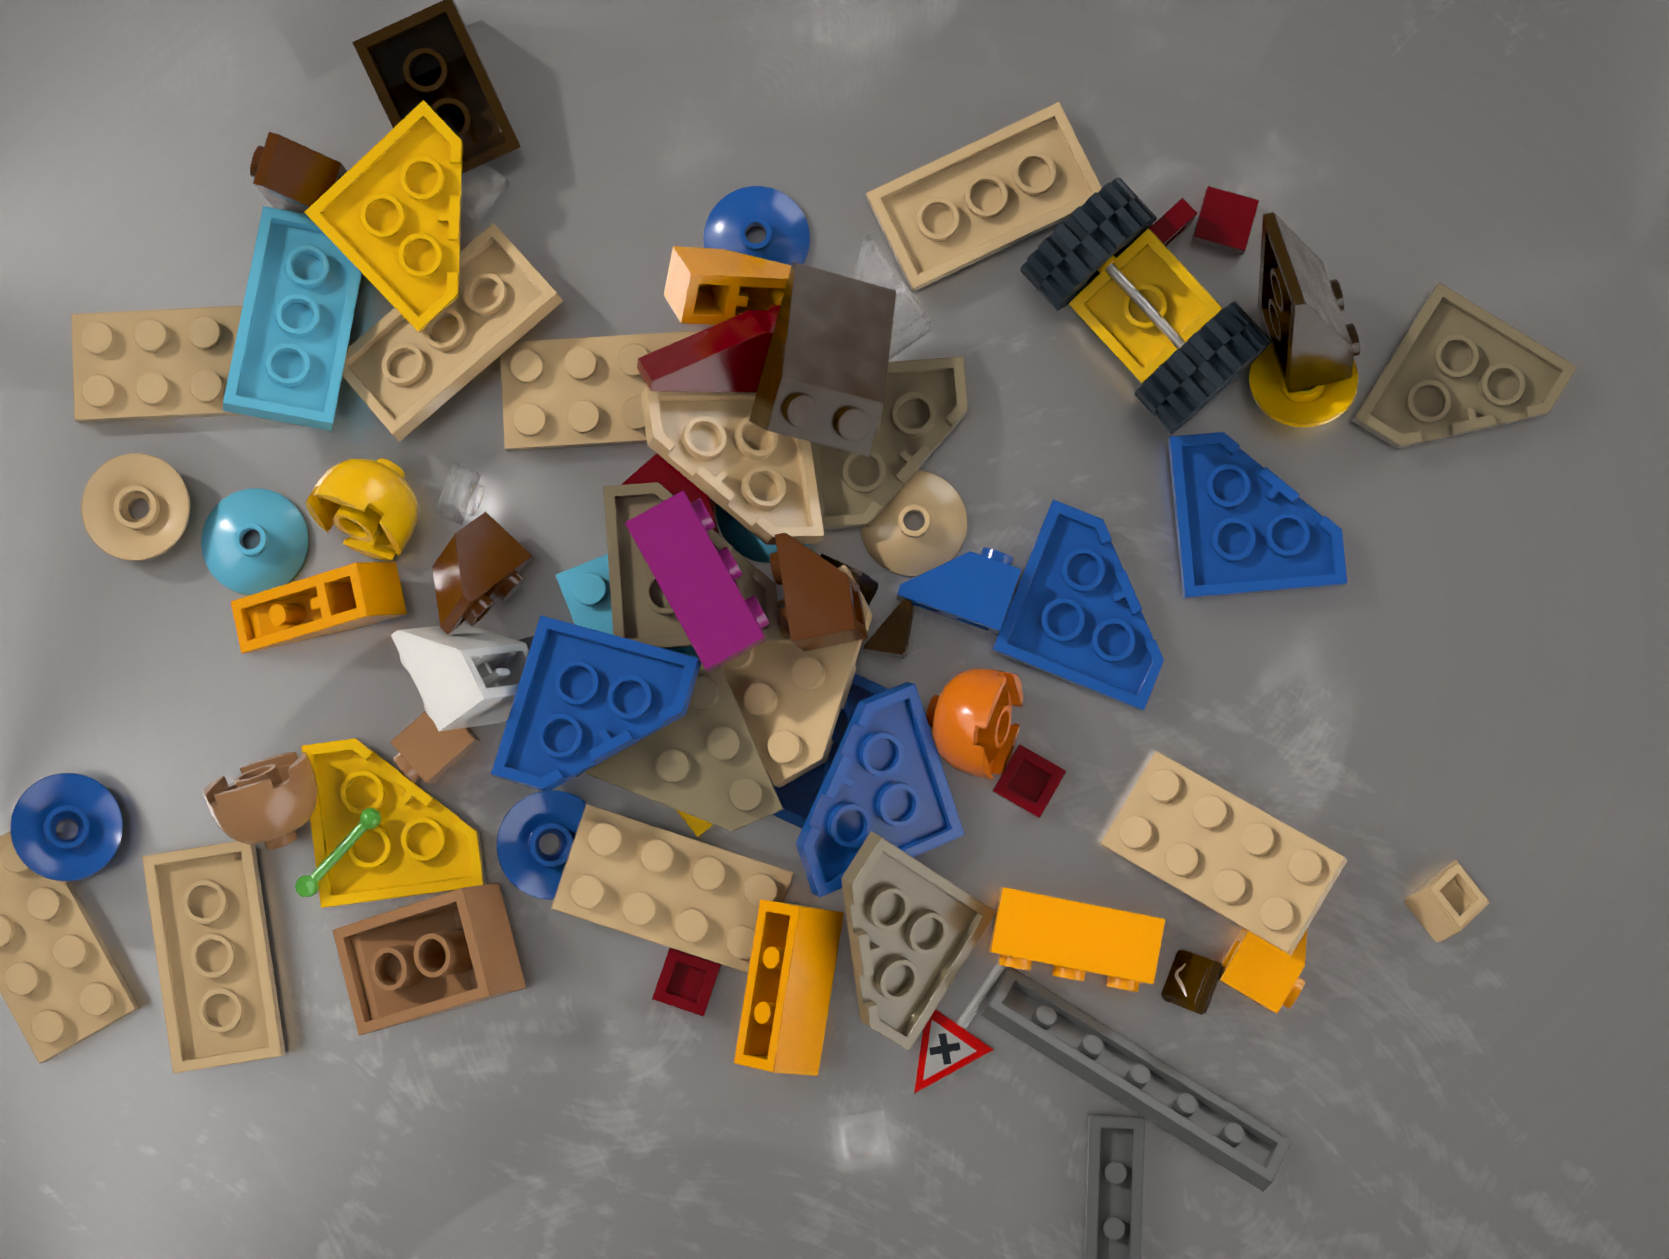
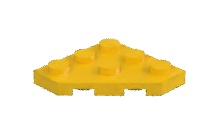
M424 100L304 212L419 333L459 297L463 156L462 140Z
M356 738L301 745L302 753L308 754L318 786L317 804L310 817L316 868L358 825L363 810L371 807L377 809L381 814L379 826L374 829H368L319 881L321 908L486 885L479 831L418 784L413 783L405 774Z

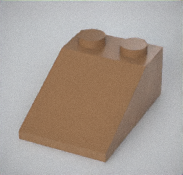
M499 883L460 888L332 930L358 1035L383 1030L526 989Z

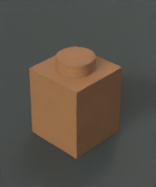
M424 711L390 743L399 752L393 758V761L413 783L422 778L425 783L434 785L482 741L470 727L439 732L434 721Z

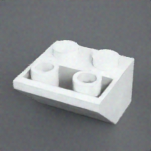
M465 623L449 635L440 626L400 629L391 635L400 653L401 663L410 673L424 701L425 711L434 721L439 732L502 723L508 720L529 653L526 643Z

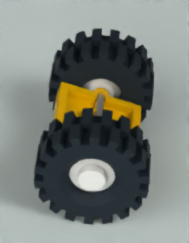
M1117 177L1111 183L1109 182L1104 185L1098 193L1095 192L1081 207H1077L1064 222H1061L1053 230L1054 232L1038 245L1039 248L1030 254L1026 259L1027 261L1021 266L1020 272L1056 311H1060L1068 305L1073 308L1142 383L1134 395L1170 434H1173L1241 374L1271 344L1272 340L1235 301L1225 308L1217 302L1152 230L1149 229L1157 220V217L1121 178Z

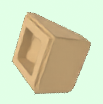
M1457 860L1448 864L1405 900L1406 906L1436 942H1441L1460 932L1490 903Z

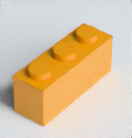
M1000 887L988 951L1000 954L998 965L1030 971L1032 961L1054 965L1053 976L1084 982L1086 971L1108 975L1106 986L1138 992L1140 982L1154 984L1166 919Z
M760 899L734 1064L773 1073L818 1076L844 912Z

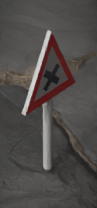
M997 963L957 1023L938 1010H934L923 1028L914 1094L994 1051V1049L965 1029L1007 970V966L998 965Z

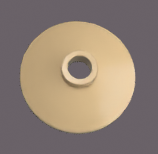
M129 453L108 460L92 474L83 492L81 515L88 535L100 549L119 559L143 561L165 553L180 539L186 529L190 516V498L184 480L171 465L152 455ZM139 500H146L149 505L148 514L144 518L135 519L132 514L133 505Z
M917 470L870 526L862 527L860 531L868 553L880 566L897 575L917 577L953 560L957 556L967 532V515L962 499L946 480L933 473ZM909 512H918L923 516L925 523L921 529L912 531L906 528L903 519Z

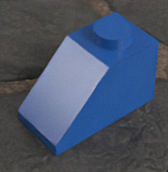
M983 547L981 554L969 551L900 584L896 600L911 601L916 607L998 635L1022 569L1011 566L1012 556Z

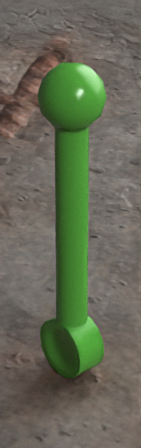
M371 807L363 810L358 825L311 875H304L297 879L295 884L296 892L302 897L314 896L319 890V881L368 829H374L381 823L380 812Z

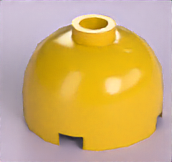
M354 458L335 464L319 479L305 502L311 517L327 533H329L334 525L340 531L350 535L342 544L370 558L384 561L393 560L396 553L398 556L411 538L418 522L417 500L412 488L404 479L405 473L398 465L383 458H379L376 461L366 458Z

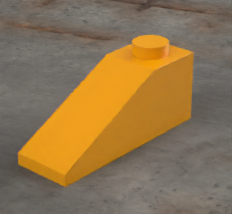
M673 246L664 297L681 323L716 325L749 310L768 311V308L771 306L781 305L791 265L726 249Z
M356 562L230 601L241 654L357 629L407 614L396 562Z
M1242 928L1221 966L1223 969L1218 981L1270 1012L1278 1014L1282 1005L1288 1009L1291 1008L1305 984V980L1299 976L1305 967L1307 930L1290 956Z

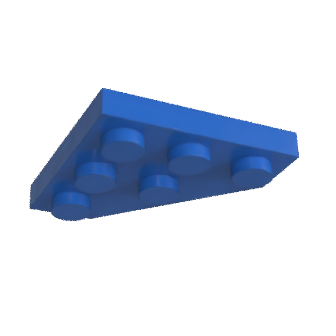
M1225 432L1170 436L1168 438L1183 599L1343 586L1347 584L1342 529L1299 497L1300 494L1267 467H1262L1239 448L1240 445Z
M1053 499L992 651L1139 711H1144L1164 658L1146 623L1141 605L1111 542L1112 538L1104 520Z
M540 615L491 775L495 778L545 792L551 791L685 716L701 661L697 657Z
M905 682L859 701L795 843L812 894L818 897L843 888L841 878L871 831L911 857L918 856L965 835L916 684Z

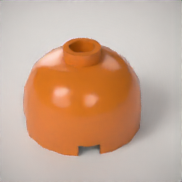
M995 669L967 670L960 672L944 686L940 696L934 695L931 698L926 718L929 727H933V739L939 754L954 769L968 775L989 780L993 779L992 773L1000 775L1004 771L1012 755L1020 724L1017 723L1010 725L1012 705L1023 706L1022 682L1017 674Z

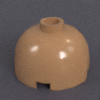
M288 752L250 763L240 768L242 774L235 778L234 782L228 785L225 776H222L205 787L203 796L217 826L236 841L245 844L264 842L267 850L277 849L295 841L298 838L295 830L309 821L317 804L318 786L308 754L305 752L299 758L296 752Z

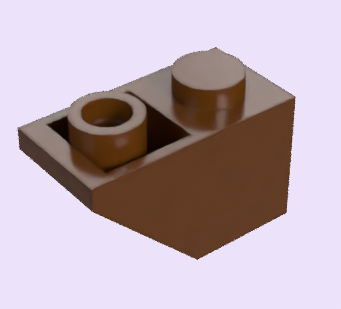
M272 132L268 133L265 146L259 145L256 148L250 165V176L254 177V186L273 208L305 214L304 212L347 172L341 162Z
M486 511L453 535L432 566L440 628L447 635L466 621L471 626L476 625L494 606V599L498 598L504 603L525 581L520 572L532 555Z
M787 533L776 534L777 552L770 554V564L776 584L783 586L785 605L779 606L778 615L784 637L791 638V642L804 652L868 639L859 585L846 573Z

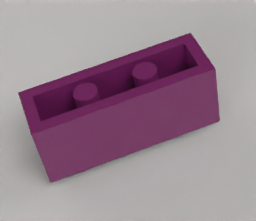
M683 490L625 522L708 673L766 641L761 629L770 623L754 595L745 600L741 595L734 580L743 576L727 546L719 551L716 550L707 533L716 526L700 498L690 503Z

